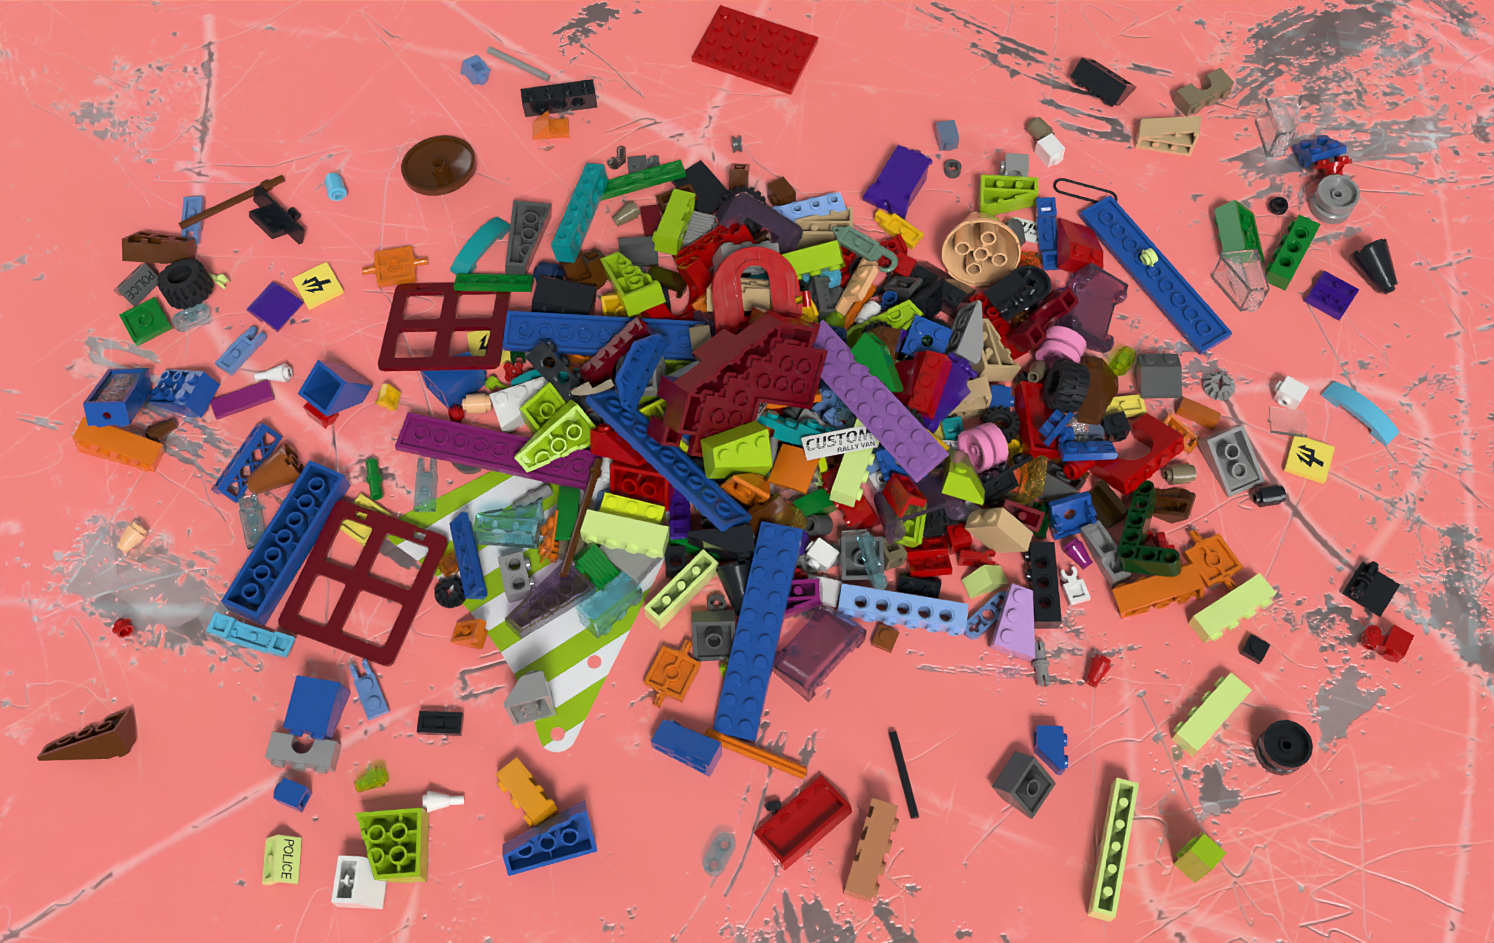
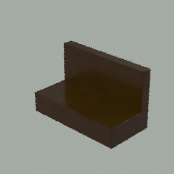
M1104 479L1097 482L1094 490L1089 492L1091 494V504L1097 513L1095 518L1101 522L1107 531L1125 519L1129 509Z

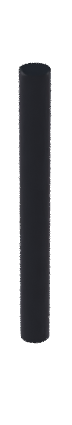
M893 731L888 734L910 818L917 819L919 818V813L897 731Z

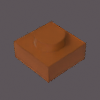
M880 624L871 645L891 653L900 632Z

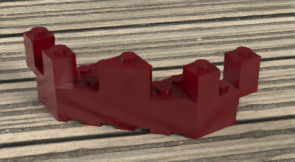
M753 307L748 327L737 335L726 329L721 330L692 352L694 358L700 363L681 377L661 376L657 395L668 402L665 416L651 415L647 435L660 445L680 447L683 434L692 435L687 453L691 456L703 457L702 439L755 421L760 403L812 409L828 350L824 348L812 347V343L815 344L820 324L804 315L787 313L785 317L770 309Z

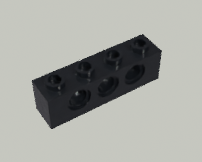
M593 79L520 89L525 117L539 116L546 111H549V114L597 108Z
M543 340L525 358L547 382L554 386L566 402L573 400L585 413L591 408L585 402L587 395L576 396L570 392L574 390V387H579L586 383L580 371H575L571 367V361L565 355L561 356L558 353V347L551 340ZM547 357L554 358V367H551L546 363ZM566 372L569 375V381L561 380L560 373Z
M1030 542L1028 551L1023 552L1024 562H1027L1028 569H1025V581L1029 582V589L1033 590L1034 629H1058L1062 622L1055 542ZM1035 563H1041L1045 568H1038ZM1037 583H1044L1046 585V588L1039 587ZM1039 602L1046 603L1048 608H1042Z

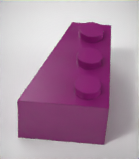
M819 578L792 581L784 619L823 604V585Z

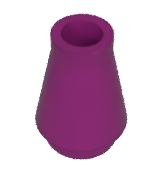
M1077 538L1063 547L1066 551L1065 554L1083 570L1093 563L1083 542Z

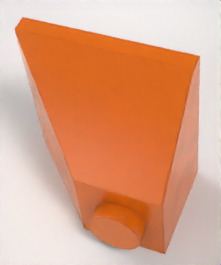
M759 474L733 475L719 485L732 498L750 508L756 503L760 505L770 497V483Z

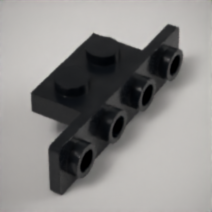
M256 186L253 201L260 208L249 211V218L271 239L288 234L295 242L302 244L305 233L304 228L275 202L260 186Z
M1024 453L1015 454L1009 462L1000 463L994 471L982 474L980 481L985 490L983 504L988 505L1018 487L1019 484L1013 471L1034 459L1033 456Z

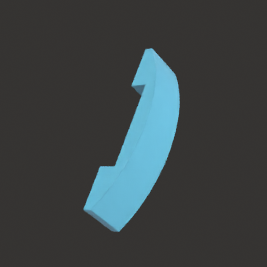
M1334 381L1321 394L1323 398L1336 408L1341 405L1372 430L1370 435L1384 446H1387L1399 434L1397 427L1389 417L1373 402L1354 389Z
M214 612L206 630L207 633L233 644L283 658H288L296 640L293 636L277 631L273 633L236 621L233 617Z

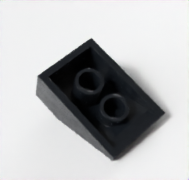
M752 525L730 527L723 532L718 528L688 531V545L704 549L707 552L732 561L737 560L738 563H745V560L753 559L755 546Z

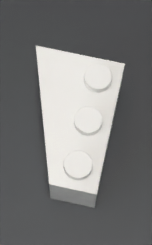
M544 377L489 394L502 432L511 433L516 428H521L525 425L519 407L548 383Z

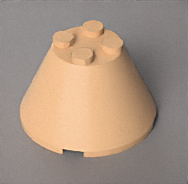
M976 211L970 213L965 220L947 235L942 246V261L948 273L954 279L975 287L991 286V283L1001 280L1017 268L1021 257L1020 242L1013 230L996 217L988 213Z

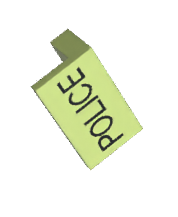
M284 835L266 838L262 884L272 885L279 882L298 884L302 838Z

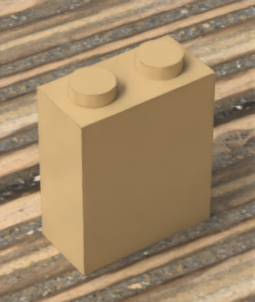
M1003 507L971 510L965 525V529L990 550L996 551V553L1026 552L1033 532Z

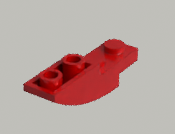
M984 291L968 299L969 304L977 300L982 302V318L989 319L1001 337V343L1005 349L1008 348L1010 350V356L1013 360L1029 352L1018 351L1009 337L1014 332L1013 328L984 295Z

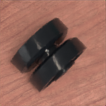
M1032 265L1021 266L1015 269L1026 284L1034 288V294L1039 299L1019 313V315L1029 316L1049 295L1052 286L1048 274L1041 268Z
M1280 720L1271 724L1261 733L1255 744L1256 757L1261 766L1270 773L1280 776L1290 775L1301 768V766L1307 763L1313 751L1312 739L1307 730L1297 722L1290 720Z

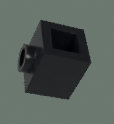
M1124 411L1105 415L1101 423L1105 430V440L1112 443L1125 440L1131 430Z

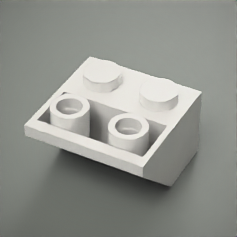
M338 855L331 903L337 907L383 909L387 882L374 880L368 858Z

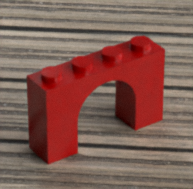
M689 256L676 268L690 291L689 303L685 310L677 315H673L665 304L662 303L641 312L640 314L643 318L695 321L697 318H700L692 303L707 291L713 279L700 257Z
M1145 413L1132 424L1134 438L1152 449L1146 456L1136 460H1125L1119 457L1108 460H1094L1095 465L1090 468L1091 474L1101 480L1104 479L1108 485L1125 496L1136 490L1141 483L1151 478L1156 471L1164 467L1172 458L1179 455L1185 449L1183 434L1148 413Z

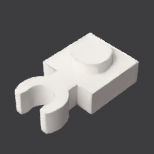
M1074 566L1071 567V576L1066 575L1064 569L1061 570L1060 578L1066 582V584H1063L1062 589L1069 606L1089 601L1091 597L1084 580L1076 579L1077 569Z

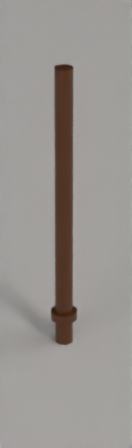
M599 458L595 459L593 467L589 470L588 484L559 574L564 578L568 577L586 511L589 509L597 479L602 473L601 466L603 460Z

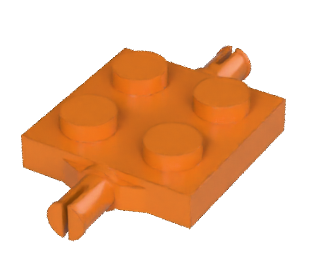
M412 245L375 251L373 266L362 267V274H375L379 288L417 282V266L428 265L427 257L416 259Z
M1197 529L1191 531L1189 535L1196 544L1185 551L1183 556L1189 564H1196L1204 586L1208 589L1217 583L1224 582L1230 592L1236 589L1238 586L1231 577L1244 567L1222 536L1218 533L1211 538L1203 539Z
M684 640L680 650H672L662 646L643 682L644 686L655 690L657 693L652 703L653 706L660 708L665 697L683 703L702 666L700 662L688 655L693 645L692 642L689 641L688 643V640Z

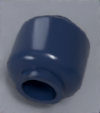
M542 261L534 268L533 276L536 283L540 275L563 279V270L557 263Z

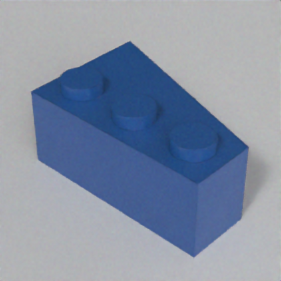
M671 719L669 721L662 720L651 740L652 748L708 777L711 776L722 756L721 742L699 734L694 730L682 727L678 722Z

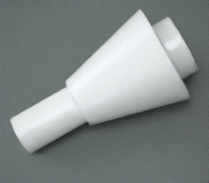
M286 363L269 369L266 372L254 374L256 381L268 379L286 383L293 376L291 367Z
M427 790V795H423V808H427V813L448 807L449 805H464V795L449 796L448 794Z

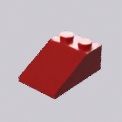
M1059 218L1057 269L1091 279L1104 268L1103 249L1095 232L1090 227Z
M600 424L597 428L590 430L591 454L635 466L647 463L644 457L634 450L623 437L619 436L609 424Z

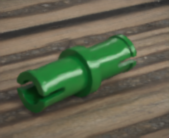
M368 459L365 461L367 469L366 483L369 485L370 499L380 500L384 495L381 485L383 478L379 472V462L376 459Z

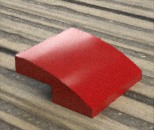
M945 536L922 538V543L914 548L904 546L908 554L906 561L910 577L922 578L952 575L949 548Z

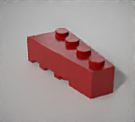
M736 214L681 249L677 256L672 255L678 266L689 256L700 257L706 268L709 269L713 266V256L722 244L733 243L734 245H741L744 242H752L753 244H756L743 221Z

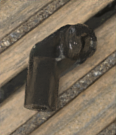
M618 146L617 157H611V159L607 160V165L613 170L626 163V147Z

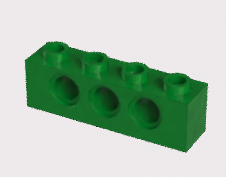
M1300 214L1296 221H1291L1287 228V231L1290 232L1289 235L1284 234L1279 243L1282 245V248H1277L1272 256V259L1275 260L1274 263L1269 262L1264 271L1267 274L1264 279L1265 282L1284 291L1287 289L1321 224Z

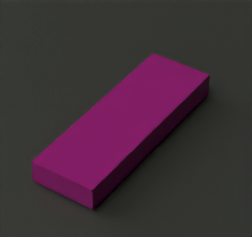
M266 380L212 399L211 406L215 418L218 420L275 400L271 385Z

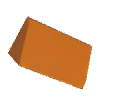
M1183 397L1176 412L1177 415L1211 430L1215 429L1221 416L1220 412Z

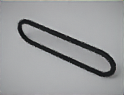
M1059 178L1053 183L1056 192L1093 203L1099 201L1058 190L1056 187L1057 182L1066 181L1112 194L1116 201L1118 200L1117 195L1113 191L1066 178Z

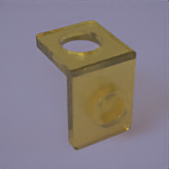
M786 503L794 514L786 526L804 529L809 523L801 510Z

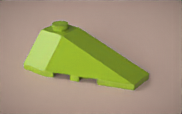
M907 300L887 310V312L851 327L847 331V345L852 349L860 339L861 331L865 329L864 326L870 325L872 321L874 323L877 320H880L882 323L885 321L893 328L908 331L914 316L918 315L921 317L923 313L910 300Z
M570 400L555 412L514 458L528 473L549 464L550 461L568 456L569 453L578 449L582 450L590 445V430L597 427L580 406L573 400Z
M949 448V455L945 461L942 493L983 505L985 490L968 453Z

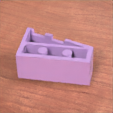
M1013 583L1007 588L989 648L1028 662L1035 659L1033 590Z

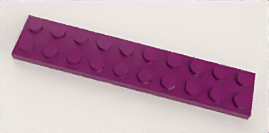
M409 412L395 444L397 451L551 484L580 488V490L584 491L590 477L589 470L593 467L595 459H603L602 456L591 454L589 450L578 449L569 453L568 456L550 461L549 464L527 473L514 456L531 438Z

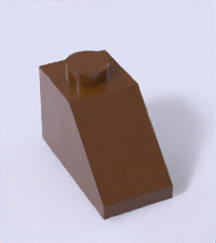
M731 163L729 189L734 190L736 186H739V188L747 186L746 188L749 189L750 164Z

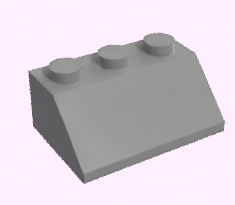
M532 670L527 672L526 675L521 676L505 700L504 708L514 726L556 715L551 690L543 671Z

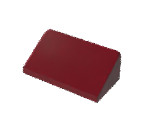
M919 360L900 361L895 364L903 391L891 393L900 402L912 396Z

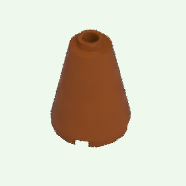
M282 444L247 477L248 482H246V486L250 492L261 494L295 483L303 471L304 465L303 463L299 465L297 461L298 455L288 444Z

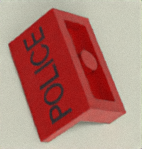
M898 473L892 474L882 492L900 518L903 517L909 504L924 507L927 499L912 478Z

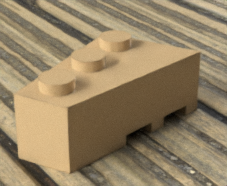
M1202 116L1141 119L1137 129L1135 148L1191 157L1200 135Z
M853 206L837 213L836 210L830 211V214L820 217L817 214L796 219L795 250L837 240L832 227H847L849 225L853 228Z
M741 277L744 311H752L753 307L771 310L772 302L769 281ZM711 284L707 288V311H713Z
M982 318L984 346L981 351L982 357L980 361L972 365V369L977 371L975 379L987 376L988 381H1012L1021 369L1019 363L1015 364L1010 356V350L1008 348L1005 349L1000 341V335L989 319Z
M987 376L967 382L971 393L946 418L961 416V419L980 417L983 413H987L992 399Z

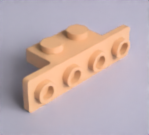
M862 258L834 308L837 310V314L834 315L841 322L855 301H862L879 271L877 269L879 266L877 261L869 262Z

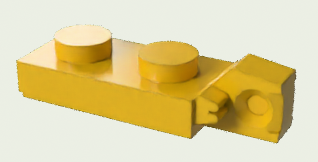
M881 209L875 213L874 221L879 224V227L892 237H897V234L901 233L906 246L911 250L924 238L923 232L895 213L893 215L890 213L886 214Z

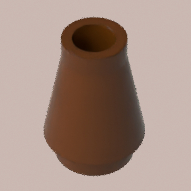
M169 418L148 426L144 433L148 439L160 443L177 426Z

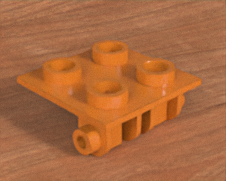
M558 510L552 516H549L547 522L541 526L540 535L543 536V539L538 547L540 563L545 558L551 563H556L557 559H559V540H555Z

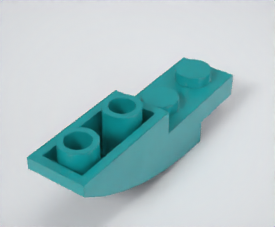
M773 410L762 412L757 421L775 430L773 438L796 445H803L801 440L803 437L838 431L833 427L819 425L818 421L810 418L804 419L797 424L796 420L783 418Z

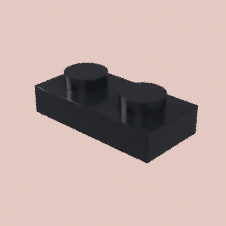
M419 711L417 734L462 736L464 714L463 712Z

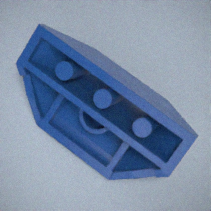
M659 333L634 341L630 350L625 355L621 368L616 373L614 383L621 407L631 414H634L669 343Z

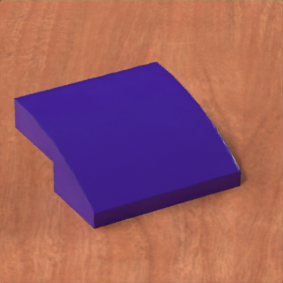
M1324 270L1304 302L1340 321L1360 289Z
M271 282L246 310L259 321H264L278 333L303 306L304 302L283 287Z

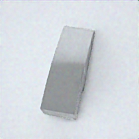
M1098 520L1097 523L1081 527L1080 531L1089 551L1110 587L1114 588L1119 584L1130 581L1131 573L1125 572L1120 568L1117 556L1118 546L1101 522Z

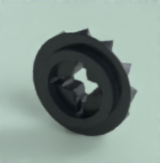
M456 575L454 577L446 576L443 580H439L437 586L434 587V597L442 607L455 608L466 600L461 578H458ZM453 585L454 590L457 592L451 593L448 598V593L444 590H450Z

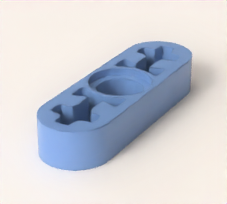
M1006 591L998 592L967 620L964 632L967 638L971 640L978 639L997 622L1002 605L998 610L996 606L1000 599H1004ZM989 610L994 614V619L986 620L983 618L982 613ZM980 621L981 624L978 626L977 632H970V626L974 627Z

